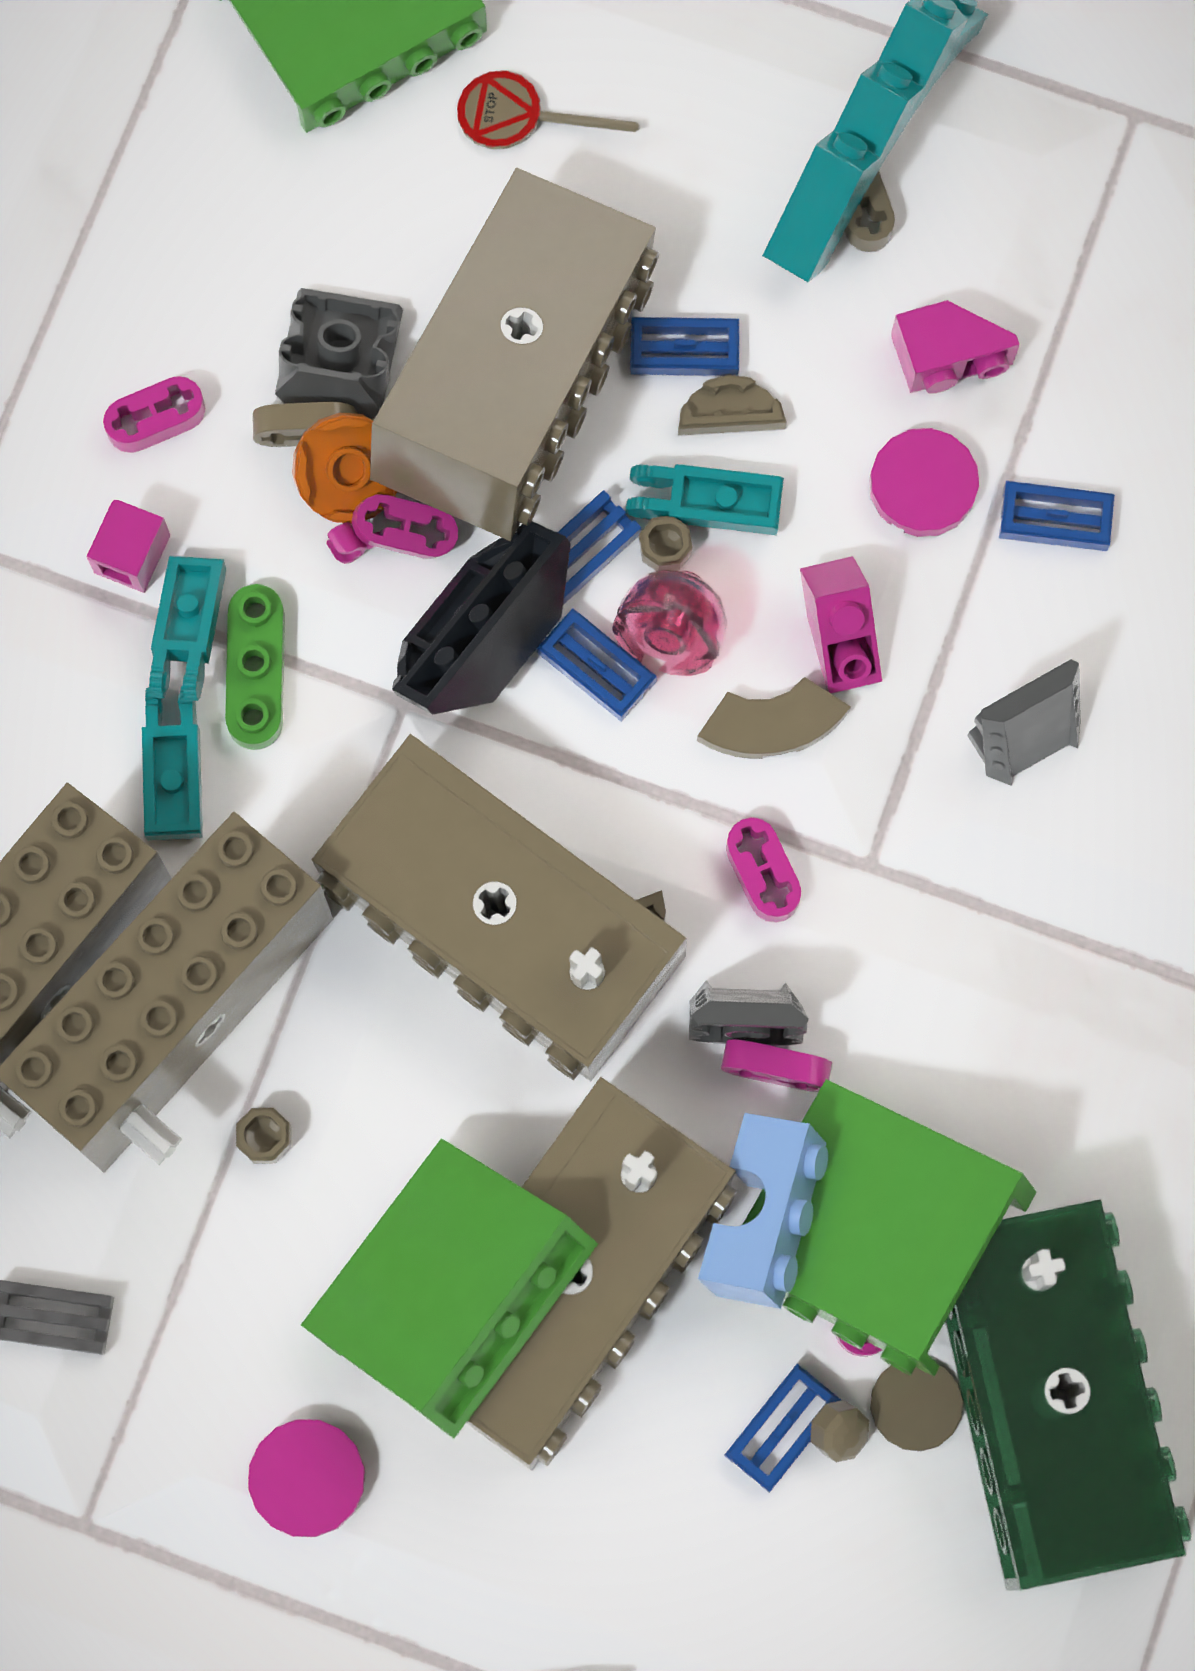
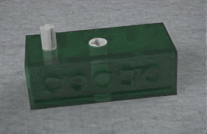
M1101 1199L1002 1219L945 1321L1006 1591H1021L1186 1556L1184 1543L1191 1541V1530L1187 1514L1182 1505L1175 1507L1169 1484L1177 1480L1174 1459L1168 1446H1160L1155 1423L1162 1422L1159 1397L1154 1387L1146 1388L1141 1364L1148 1363L1145 1339L1140 1328L1132 1329L1127 1309L1128 1305L1134 1304L1132 1284L1125 1269L1118 1271L1113 1247L1120 1246L1118 1226L1112 1212L1104 1213ZM1055 1387L1056 1390H1066L1068 1400L1064 1402L1059 1399L1052 1400L1050 1389Z

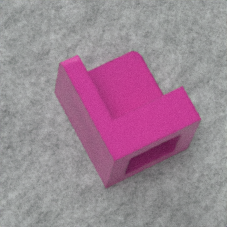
M113 500L86 556L94 574L145 593L170 538L164 517L123 501Z

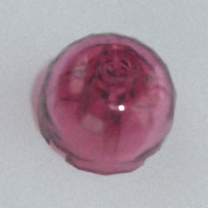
M660 570L648 573L628 589L618 607L612 631L618 644L640 663L645 654L665 661L658 669L660 672L669 675L693 676L706 673L711 668L714 659H717L724 641L727 617L720 596L697 574L689 571Z

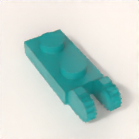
M640 464L632 466L630 469L629 480L634 484L658 489L672 487L671 500L638 496L628 498L625 511L630 516L647 520L669 516L677 518L685 525L777 536L784 478L781 476L675 464V468Z
M169 556L151 644L153 654L149 678L151 698H165L170 684L171 661L187 662L182 684L185 700L199 701L201 698L205 680V663L209 664L227 571L224 559Z
M182 686L178 694L181 725L162 726L163 698H151L149 687L145 689L146 727H142L144 834L147 841L203 838L200 728L197 724L196 701L185 700Z

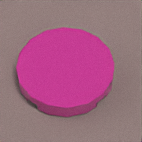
M933 428L909 429L892 437L877 453L869 477L871 500L880 517L890 525L894 524L897 528L903 529V533L916 537L939 536L956 528L971 511L979 489L978 466L969 449L953 435Z
M296 1419L274 1428L258 1444L249 1463L248 1490L255 1510L272 1528L292 1537H319L339 1529L356 1512L364 1492L365 1466L358 1447L340 1428L322 1420Z

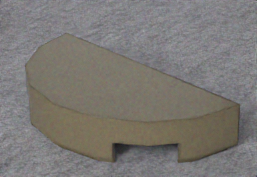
M725 375L704 382L700 389L691 394L686 404L684 403L680 412L678 436L786 429L787 421L780 401L777 398L774 399L768 390L755 384L756 381L754 379Z

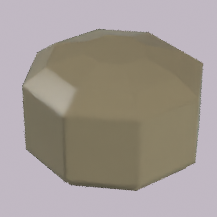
M675 517L652 518L639 534L642 562L658 573L680 570L692 555L693 547L690 527Z
M274 1107L251 1108L236 1123V1146L254 1164L277 1163L291 1148V1125Z
M845 1400L827 1403L812 1420L811 1443L821 1453L836 1463L855 1459L869 1441L870 1420L858 1408Z

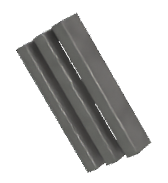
M0 1280V1340L105 1355L114 1297ZM11 1295L100 1307L98 1317L14 1306L9 1305ZM10 1317L93 1329L96 1332L94 1341L9 1329L5 1328L6 1318Z

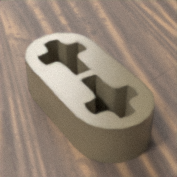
M879 171L844 231L849 243L857 250L864 252H876L884 248L891 240L895 224L894 211ZM862 208H867L872 222L881 221L878 233L871 234L867 227H860L863 215Z
M340 402L263 405L257 407L252 412L253 440L255 443L269 447L297 446L303 433L319 419L340 412L356 414V409L349 404Z

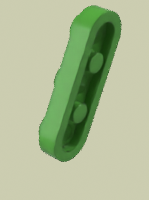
M251 584L242 587L232 596L228 605L225 722L232 739L241 747L250 750L263 749L273 744L280 736L283 727L285 612L278 594L270 587L261 584ZM254 603L265 606L264 613L257 618H251L245 614L246 609ZM258 656L264 659L262 668L257 671L247 670L244 665L250 657ZM250 710H259L263 713L262 720L256 725H248L243 722L244 715Z

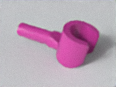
M348 522L340 524L328 532L329 540H327L326 544L335 559L343 564L352 563L361 557L366 550L373 549L374 547L362 542L355 535L351 523Z

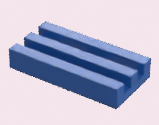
M631 317L630 375H739V318ZM642 334L728 336V342L676 339L675 341L642 340ZM642 355L728 356V358L642 357Z
M1013 481L1005 482L999 539L1108 551L1111 541L1115 494ZM1015 499L1101 509V516L1074 513L1067 510L1016 506ZM1013 519L1089 529H1098L1099 533L1014 523Z
M605 490L598 494L557 532L567 537L571 542L602 512L607 515L570 549L568 569L616 525L623 531L566 582L563 605L631 544L642 531V527L635 520L631 521L626 516L627 512L620 505L616 506L611 501V496Z
M574 608L566 614L537 648L538 655L620 722L626 718L629 710L639 703L643 698V694L657 682V676ZM572 627L575 628L634 676L638 682L631 686L567 632ZM557 643L622 694L624 698L619 701L554 648Z
M797 1363L723 1456L770 1493L810 1443L812 1420L769 1475L759 1468L816 1395L826 1402L825 1404L841 1401L842 1399ZM799 1380L807 1389L749 1460L741 1452Z

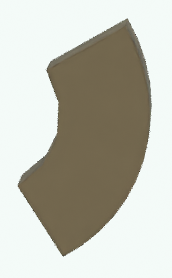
M806 677L800 680L789 692L771 699H746L727 691L697 735L696 741L720 753L748 759H763V757L782 755L794 751L799 752L830 734L850 712L851 706Z

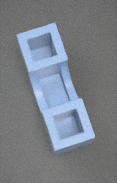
M744 1113L730 1167L736 1171L735 1174L748 1187L764 1189L766 1197L761 1212L755 1219L745 1225L728 1226L713 1223L698 1280L717 1297L781 1309L785 1293L793 1289L798 1273V1262L795 1257L801 1236H805L808 1233L812 1224L813 1206L811 1198L816 1180L823 1178L828 1164L827 1143L810 1124Z

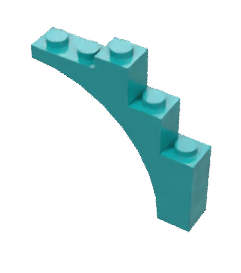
M910 0L905 4L878 61L861 73L834 130L815 145L762 255L763 257L808 283L826 268L862 198L905 127L948 66L980 32L989 14L977 8L978 3L976 0Z

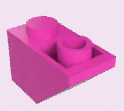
M948 300L896 314L891 331V338L910 393L926 389L927 393L934 394L952 388L958 383V380L978 375L979 379H989L1001 375L1009 369L1010 365H1013L1020 346L1016 334Z
M854 556L800 568L807 619L827 691L832 694L883 682L870 588Z

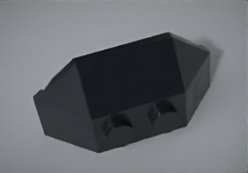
M531 521L529 526L520 525L511 541L499 538L471 556L402 640L397 662V678L394 679L392 685L393 692L432 715L493 703L562 618L571 546L567 537Z

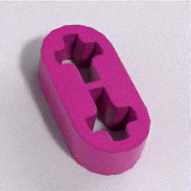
M176 376L116 400L105 411L103 424L108 439L115 448L122 452L133 453L193 429L204 418L206 407L201 389L196 382L187 377ZM181 394L184 400H189L187 402L189 411L179 414L175 408H170L172 407L171 397ZM131 415L134 421H139L137 423L138 432L128 436L124 429H120L122 427V417Z
M377 494L366 498L356 506L352 515V527L355 535L362 542L370 546L423 559H434L447 554L454 548L458 539V527L451 515L429 505L389 495ZM378 506L384 507V517L401 522L400 529L386 527L380 531L379 535L373 533V524L365 521V514L376 511ZM431 519L437 521V530L445 533L444 540L433 543L432 547L429 548L426 546L425 536L409 532L411 525L418 527L426 526L430 523Z
M752 817L740 820L733 825L728 833L726 852L731 866L756 915L768 922L777 923L785 921L794 915L799 906L802 892L799 880L771 825L762 819ZM749 832L753 839L762 837L765 839L766 842L761 846L760 850L761 858L764 862L763 865L758 867L753 855L749 851L742 853L738 851L737 848L742 845V834ZM770 874L774 885L778 889L785 887L789 889L790 892L785 896L784 907L777 908L773 901L764 903L761 900L767 890L763 878L764 875Z
M733 1039L726 1041L721 1070L747 1079L804 1091L819 1092L825 1080L830 1079L833 1063L828 1059L807 1053Z

